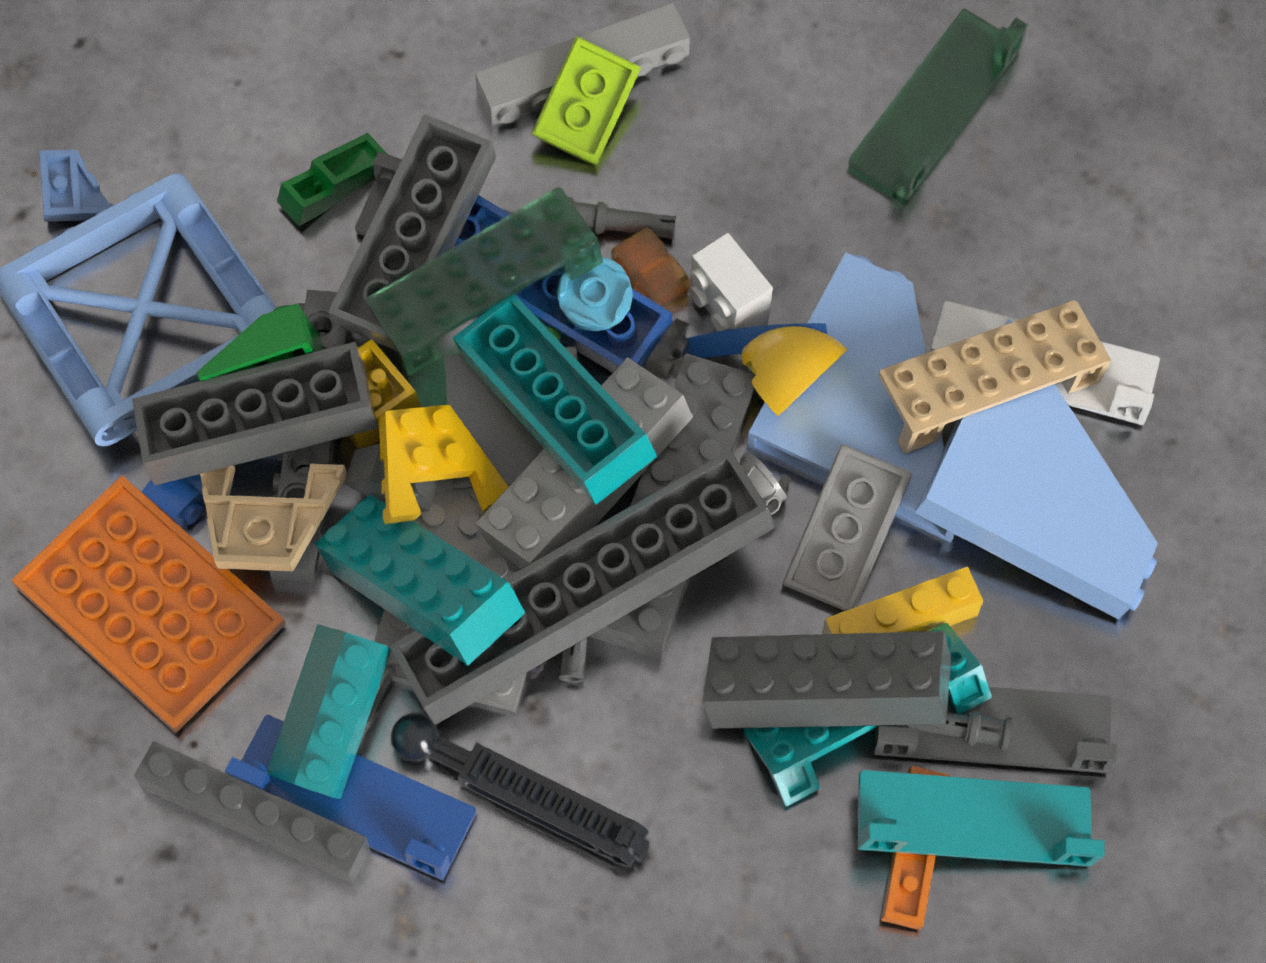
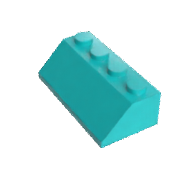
M317 624L267 769L268 775L333 798L341 799L391 653L390 647Z

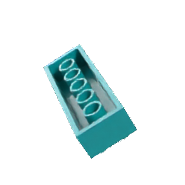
M513 292L509 293L452 338L465 362L596 505L657 457L647 434Z
M370 494L314 543L333 575L466 665H469L525 614L511 585L506 579L414 521L385 524L383 521V510L386 508V504Z

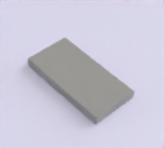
M841 444L782 585L843 611L855 608L907 489L912 472Z

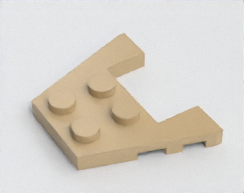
M310 464L304 498L230 496L235 473L234 465L200 474L213 557L217 568L294 571L346 479L347 472L344 465Z

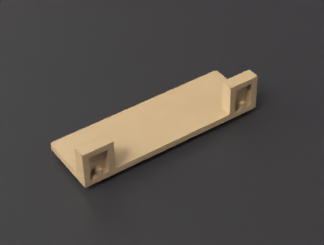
M1073 300L883 368L879 372V378L904 422L898 444L903 453L907 454L937 443L945 424L1059 382H1062L1068 394L1101 382L1111 362V358L1078 302Z

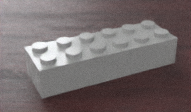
M628 357L602 385L606 392L647 434L657 457L693 418L682 393ZM544 448L475 524L489 546L523 569L594 528L654 460L596 505Z

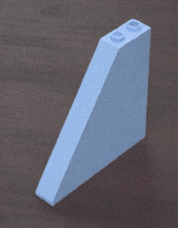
M845 252L808 323H826L827 335L839 341L848 350L779 416L764 403L748 432L747 447L822 483H825L841 444L912 472V477L895 517L951 543L954 537L953 533L915 514L916 508L944 450L942 435H940L937 443L904 454L898 444L904 422L879 378L881 369L926 353L913 282L907 280L903 274L897 271H887L874 265L871 260L864 256H854Z
M1008 319L1004 325L1012 323L1013 321ZM1055 384L958 419L915 511V514L1117 619L1122 617L1129 609L1134 611L1138 607L1144 595V590L1140 588L1142 581L1149 578L1157 563V559L1153 558L1158 542Z

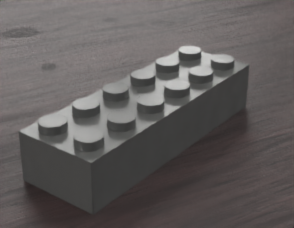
M426 114L423 115L328 311L335 325L403 353L497 157L492 141Z
M356 342L132 399L142 461L154 485L378 428L365 366Z
M944 631L712 637L702 702L712 728L946 724L951 656Z

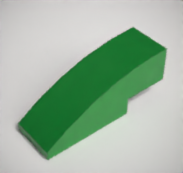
M369 133L359 136L313 159L309 170L281 183L277 203L298 226H301L339 203L374 175L373 162L378 151L385 154L387 152Z

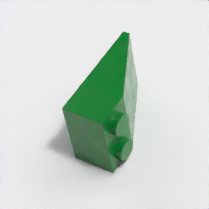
M298 303L282 305L256 319L197 371L200 381L321 351L323 350L321 337Z

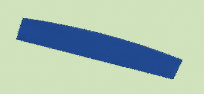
M826 323L762 325L685 338L687 354L700 358L742 354L743 348L751 340L769 330L787 326H799L815 329L827 334Z

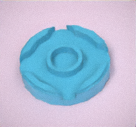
M599 256L587 257L586 260H581L578 263L576 261L570 265L561 276L557 290L560 308L568 321L580 329L590 331L610 329L622 321L630 310L633 297L630 279L622 266L610 258Z

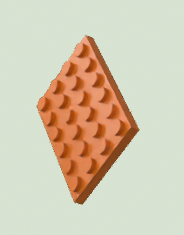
M123 475L11 580L13 585L175 733L286 625L283 617L230 570L218 569L212 554Z

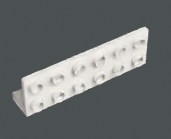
M945 301L930 352L1003 326L1008 319L1013 322L1018 319ZM1101 342L1111 358V362L1101 382L1069 394L1062 382L1055 384L1069 406L1144 425L1154 398L1152 391L1160 358L1151 354Z

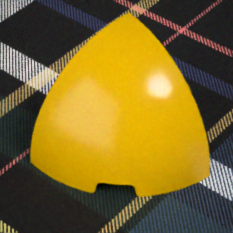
M787 326L769 330L751 340L742 350L743 365L747 366L756 375L751 383L769 408L779 416L848 349L839 341L821 331L807 327Z

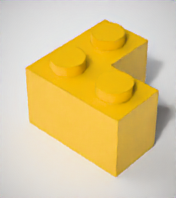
M372 339L358 349L365 366L378 428L348 436L358 449L375 445L380 441L379 417L385 411L421 407L416 391Z

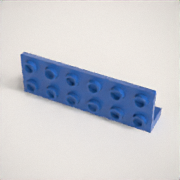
M270 715L264 716L243 758L238 760L232 757L226 767V774L367 837L370 848L441 880H444L476 815L475 807L357 754L341 799L333 798L270 776L267 773V769L284 721Z

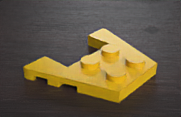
M450 405L388 410L379 417L380 461H384L385 478L381 481L382 494H385L386 508L383 510V521L385 524L415 521L421 514L410 483L469 477L482 512H486L509 487Z

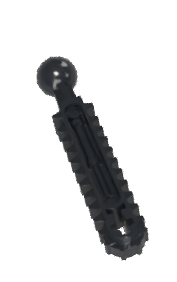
M413 712L403 715L392 728L390 735L391 745L394 751L404 760L418 762L430 757L460 772L458 774V783L616 864L630 868L634 860L643 861L650 847V842L646 840L649 831L640 823L477 742L470 752L440 737V730L437 724L434 725L426 714Z

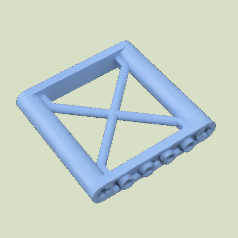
M178 173L169 175L151 186L131 194L120 203L98 212L94 217L76 227L67 229L63 234L45 244L34 247L30 252L0 268L1 297L93 440L99 446L112 445L137 431L133 398L199 382L197 371L236 338H232L123 400L120 393L147 315L237 329L241 334L261 315L272 312L277 308L183 174ZM158 219L162 220L163 225L137 299L51 286L46 283L49 279ZM177 229L236 314L152 301ZM48 300L132 313L106 388Z

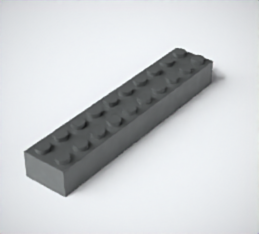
M728 450L505 578L511 585L525 614L469 665H466L416 630L389 645L423 708L434 725L775 529L769 508L732 451Z

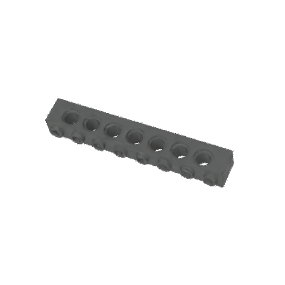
M307 290L305 303H299V306L316 331L320 329L330 330L327 335L320 336L323 350L350 343L351 331L335 325L328 314L337 292ZM337 439L278 454V461H282L281 473L274 474L273 495L282 498H304L309 471L301 474L295 472V469L303 464H333ZM326 514L294 571H269L271 580L317 584L321 554L314 543L324 535Z

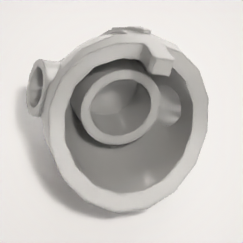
M746 452L740 458L739 464L769 508L770 514L773 515L779 510L781 503L788 499L786 488L792 479L784 474L780 481L777 482L771 472L758 458Z

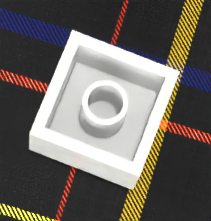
M729 233L692 256L689 293L697 306L700 308L704 306L711 314V321L717 331L760 326L769 320L773 287Z

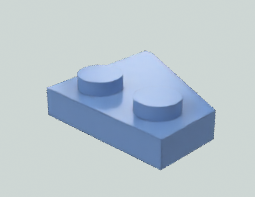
M77 150L39 151L44 222L88 220L98 212L113 206L112 203H108L100 191V185L93 174L86 170L85 162Z

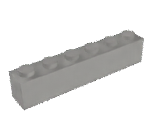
M674 3L578 36L640 66L641 69L638 76L644 75L653 68L664 64L678 63L686 56H689L690 35ZM574 38L475 73L476 91L492 126L501 122L510 123L521 115L542 110Z

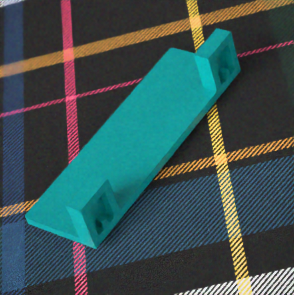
M943 623L931 629L930 631L945 632L951 656L948 699L953 710L957 714H962L992 698L982 665L950 625ZM880 725L745 728L744 733L768 768L778 794L787 807L821 789L811 765L812 761Z
M862 770L858 775V850L1089 867L1105 856V840L1092 839L1091 791L1088 787Z

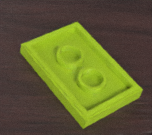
M576 36L530 135L596 166L641 67Z

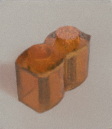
M645 227L611 249V259L625 270L630 279L631 287H633L632 289L663 308L689 292L690 279L677 260L668 253L661 240L649 227Z

